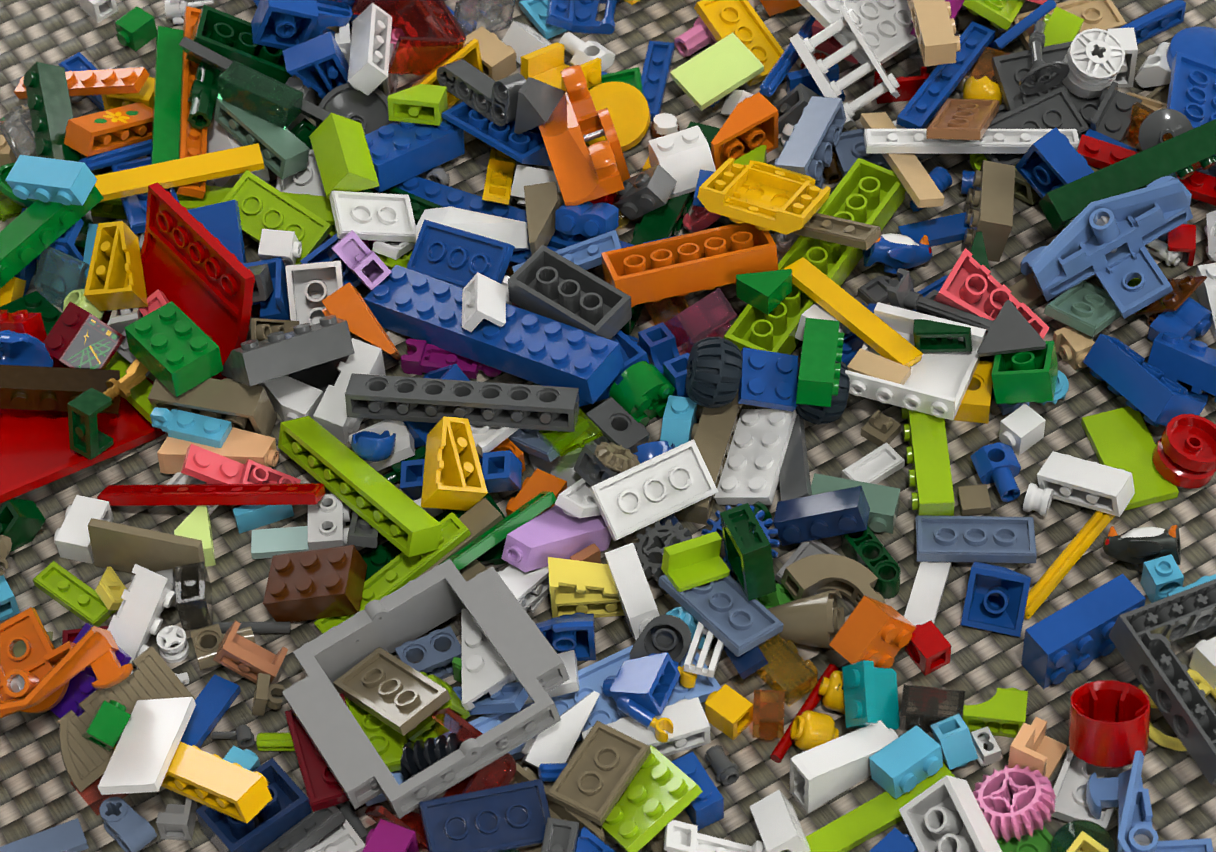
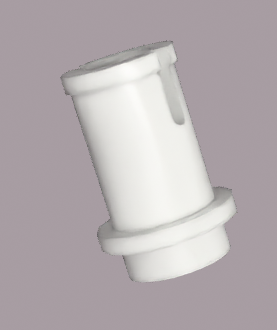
M1158 238L1147 244L1148 247L1146 249L1148 252L1164 260L1168 266H1177L1182 259L1183 252L1168 251L1167 243Z

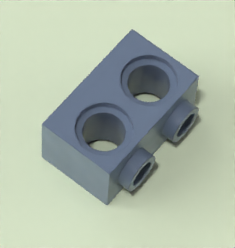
M451 626L443 629L434 630L429 635L414 641L403 643L395 648L396 658L418 672H425L427 675L434 674L440 679H445L453 675L452 660L454 657L462 658V647Z

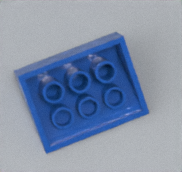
M464 102L442 113L441 117L522 164L552 166L538 126L524 133L516 134L514 133L515 121L504 126H498Z

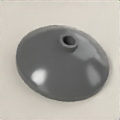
M350 83L343 84L331 90L319 104L320 108L329 113L332 112L360 122L367 134L395 122L389 120L387 96L377 88L367 96L362 91L354 89Z

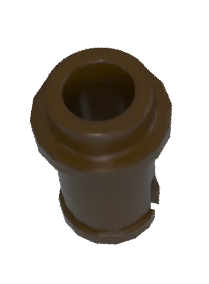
M833 152L830 167H824L823 169L825 181L828 184L838 183L842 179V174L836 163L837 155Z

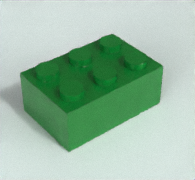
M172 301L124 327L129 351L175 397L180 396L223 371L219 346Z

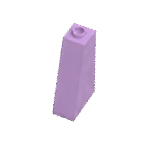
M555 505L508 533L501 559L523 572H529L547 567L548 557L570 560V556L594 543L600 549V552L605 551L609 548L612 536L603 517L599 515L585 518L571 517L565 514L562 508Z

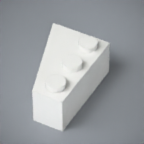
M354 338L351 340L355 353L349 355L346 363L340 361L337 370L341 371L334 386L328 385L313 415L317 423L344 444L348 442L349 435L358 432L360 423L364 419L347 417L345 392L351 374L386 376L382 349Z
M137 564L134 565L132 570L135 577L129 589H124L121 596L123 599L117 614L113 615L107 629L111 632L117 646L132 658L128 664L133 666L132 661L150 647L146 644L151 634H157L163 621L159 617L164 607H170L176 592L172 591L174 585L168 578Z

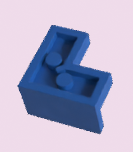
M282 258L243 264L245 267L268 264L274 290L267 300L253 302V305L260 304V318L290 319L286 269Z

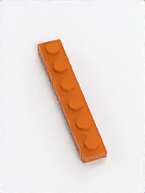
M145 67L65 72L69 96L139 93L150 75ZM24 76L20 79V83L14 90L18 99H28L26 86L23 83Z

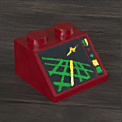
M69 302L43 343L51 358L67 368L104 370L126 337L91 313Z

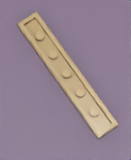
M886 112L861 114L860 123L864 129H897ZM882 154L918 208L943 206L945 197L915 154Z

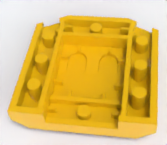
M728 158L699 187L697 198L709 212L729 217L735 223L745 222L755 225L757 229L762 231L772 230L787 235L803 228L827 201L831 188L826 186L822 190L815 186L816 179L760 161L749 160V165L734 163L735 158Z

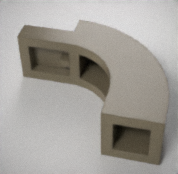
M816 554L804 557L787 566L780 581L795 600L812 596L819 592L839 590L855 606L858 605L864 596L885 604L882 595L873 590L878 580L874 573L861 563L840 555Z

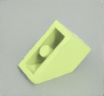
M198 505L174 530V534L202 540L205 566H214L216 562L207 505Z

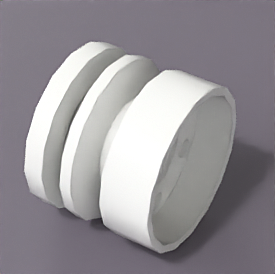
M1097 28L1087 29L1076 35L1063 59L1070 68L1068 75L1062 81L1071 93L1078 97L1087 99L1100 97L1105 88L1109 89L1111 83L1115 81L1124 64L1125 52L1122 43L1115 35Z

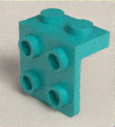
M864 660L843 666L846 728L860 729L878 723L881 720L888 729H898L900 717L896 671L891 668H874V661Z

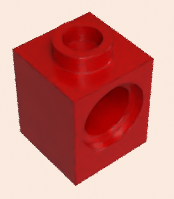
M931 620L922 625H915L916 629L912 633V638L905 646V652L925 676L949 664L952 645Z

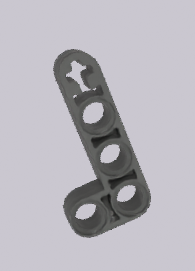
M463 59L456 60L437 69V80L441 86H447L448 92L494 124L504 126L516 120L518 92L526 81L523 75L515 73L494 81Z

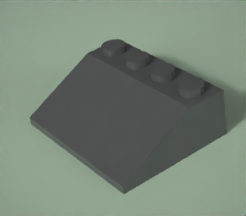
M330 315L320 318V323L311 326L310 323L294 326V331L284 334L283 331L268 334V339L258 342L257 339L242 342L240 348L231 351L223 364L221 375L248 386H253L354 354L348 323L346 320L336 318V315Z

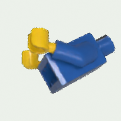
M668 652L651 653L645 657L626 660L622 664L616 678L606 679L603 682L602 689L606 697H613L621 712L647 728L649 725L655 729V738L659 742L665 743L668 741V734L664 730L673 733V723L669 718L656 719L654 717L662 715L679 676L680 684L683 687L694 688L698 674L683 671L684 665L682 667L678 666L679 662L672 660Z

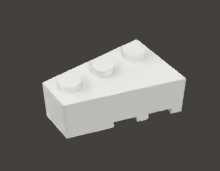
M510 564L503 571L497 572L526 612L534 613L550 593L548 566L523 572Z

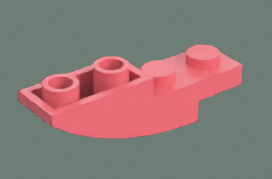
M190 444L187 448L181 473L202 480L205 484H300L301 481L298 478L248 459L245 464H242L193 444Z

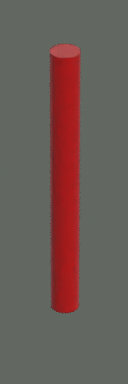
M834 664L827 666L797 715L801 716L807 710L814 711L823 697L818 694L823 677L829 678L834 671H839L837 666ZM793 721L770 755V758L776 763L782 761L794 742L791 739Z

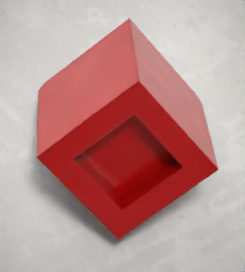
M1182 224L1167 233V250L1187 252V266H1193L1196 251V225Z

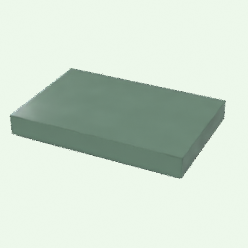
M1085 280L1047 304L1043 313L1091 337H1094L1122 316L1104 289Z

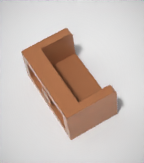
M235 620L227 630L213 660L254 683L257 681L258 673L270 674L271 683L276 677L288 649L282 647L277 654H274L237 634L241 623Z

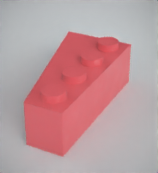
M965 248L934 301L994 321L1004 303L1010 300L1043 339L1050 327L1023 302L1020 303L1011 294L1012 291L1004 284L1001 285L990 274L991 271L983 264L980 265L972 257L973 254Z

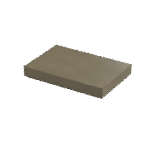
M596 721L548 791V799L602 826L651 753L650 746Z

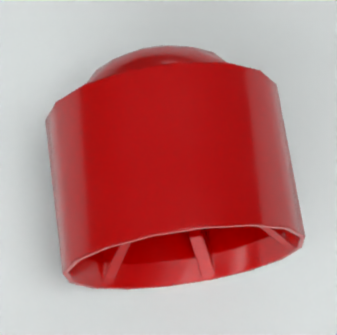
M1098 680L1086 683L1075 689L1070 697V750L1077 758L1104 769H1115L1133 764L1135 751H1142L1145 756L1148 750L1149 697L1141 689L1129 683L1115 680Z

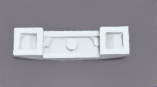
M676 820L670 821L665 826L664 850L667 852H767L764 843L761 841H756L753 846L716 838L697 833L698 826Z

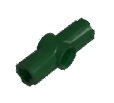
M205 62L198 65L188 102L191 104L187 121L192 124L193 128L200 130L210 126L213 110L220 92V87H218L220 70Z

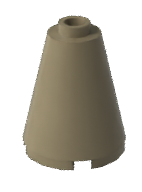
M829 590L767 608L784 624L783 631L770 639L834 650L829 644L845 623L844 607H838L837 599H842L839 590Z

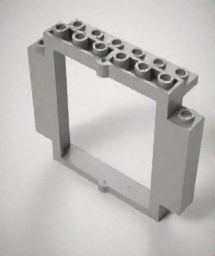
M448 559L393 593L384 596L380 600L370 601L364 610L357 612L351 618L330 628L324 634L293 651L306 678L292 684L282 693L290 709L354 809L383 793L400 819L418 808L419 802L433 799L561 721L556 705L548 695V692L569 680V676L559 655L493 566L466 582L453 562ZM462 609H467L534 703L476 739L470 738L465 740L458 750L399 785L335 689L333 682L380 647L392 654L395 652V648L403 643L417 639L459 614Z

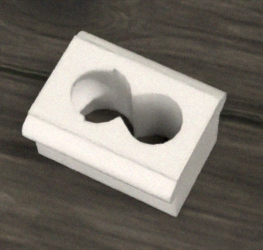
M988 726L971 732L978 756L977 760L981 767L1003 759L1001 749ZM984 743L988 745L987 750L984 749Z

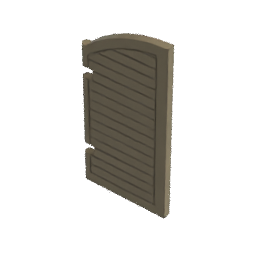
M152 646L132 661L137 670L130 674L123 682L111 688L97 689L80 702L79 706L83 709L84 713L79 717L70 710L57 721L60 725L59 742L62 760L72 783L79 793L104 774L114 753L113 748L108 751L82 737L97 708L104 700L107 702L114 700L121 703L127 708L125 712L131 715L137 700L193 697Z

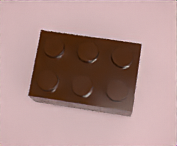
M354 545L273 555L263 605L276 622H297L354 615L360 610L367 564Z

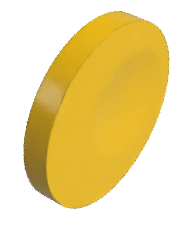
M606 82L589 90L596 111L604 108L608 109L622 152L636 146L644 138L650 126V109L644 95L634 86L623 82ZM602 136L587 141L585 143L586 146L589 147L590 145L596 142L606 141L605 136Z

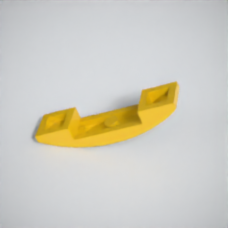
M491 147L482 200L509 205L516 160L494 147Z

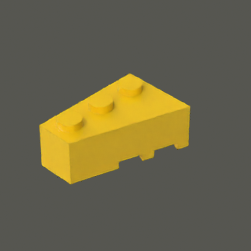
M123 221L98 223L84 296L99 311L148 307L139 239Z

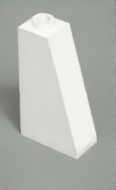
M880 720L878 723L865 726L790 758V793L809 814L871 775L869 757L897 739V733L892 728L888 729Z

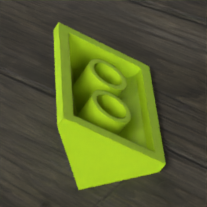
M331 112L309 136L326 198L330 199L331 191L358 192L378 187V178L362 124Z

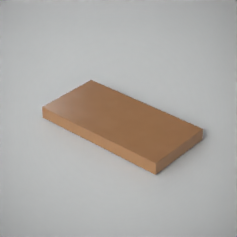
M948 98L927 128V139L981 140L999 111V101Z

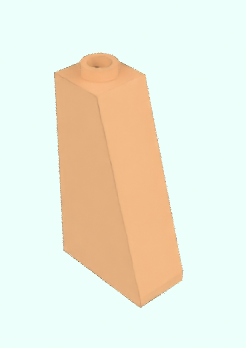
M232 427L221 448L167 436L157 452L160 473L164 474L181 472L186 451L190 444L245 464L249 459L272 468L277 465L279 460V451L276 449L275 438Z

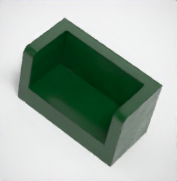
M91 387L67 404L70 449L92 460L114 444L112 437L98 430L97 414L112 404V398Z

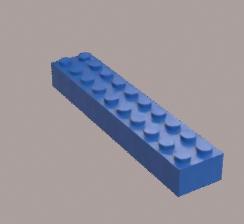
M395 265L391 270L392 273L364 298V301L383 328L413 339L426 340L427 344L435 345L443 350L542 386L579 388V399L591 404L595 403L625 368L618 342L507 303L506 323L502 327L483 319L470 332L462 328L463 288L399 265Z

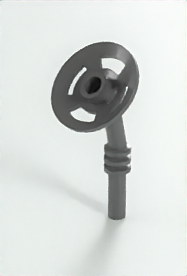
M1043 20L1036 22L1034 32L1030 35L1028 43L1032 53L1033 66L1019 82V89L1025 94L1043 92L1056 86L1066 78L1070 71L1068 64L1064 61H1043L1042 49L1045 43L1044 31L1046 26Z

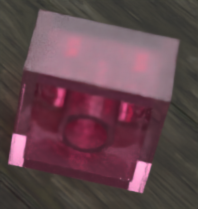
M718 288L664 324L675 336L678 352L690 353L697 341L707 337H715L732 326L729 321L737 317V314L721 289Z

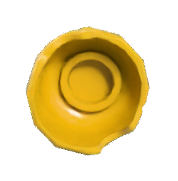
M971 76L964 83L963 99L998 100L999 105L1002 104V94L999 85L992 82L987 76L981 79H975Z

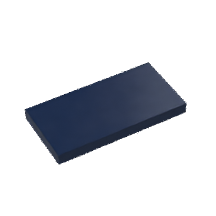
M542 779L418 803L428 852H506L542 845L548 817L551 818Z

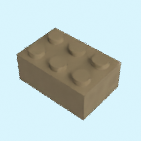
M983 160L980 171L975 170L972 186L974 188H969L966 204H969L970 208L966 212L965 224L970 225V227L965 231L964 244L968 245L967 250L970 251L976 232L982 231L987 258L991 261H1000L1013 227L1015 166Z

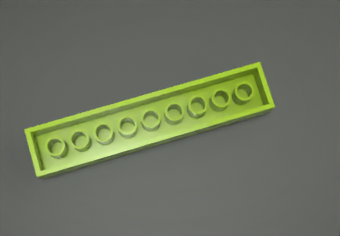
M858 158L817 213L878 226L882 231L904 201L906 189L893 171ZM800 235L779 262L778 270H783L788 265L804 257L841 287L863 257V249ZM792 284V292L769 315L748 304L726 332L724 339L734 343L740 351L745 347L791 355L801 341L795 338L801 314L816 302Z

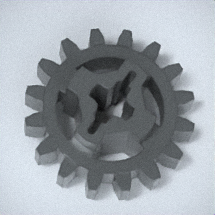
M667 520L665 525L661 526L660 522L656 521L655 528L651 529L649 526H646L645 531L647 533L636 535L639 543L633 544L647 579L653 575L655 580L659 581V577L664 575L661 566L665 547L693 539L689 529L683 528L680 522L673 526L671 520Z

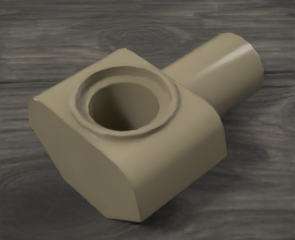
M219 623L190 631L200 670L220 665L213 660L226 634L221 633ZM251 626L237 631V634L255 643Z

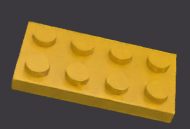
M701 0L696 2L695 11L717 42L734 33L764 65V72L746 82L748 86L762 82L784 50L749 1Z

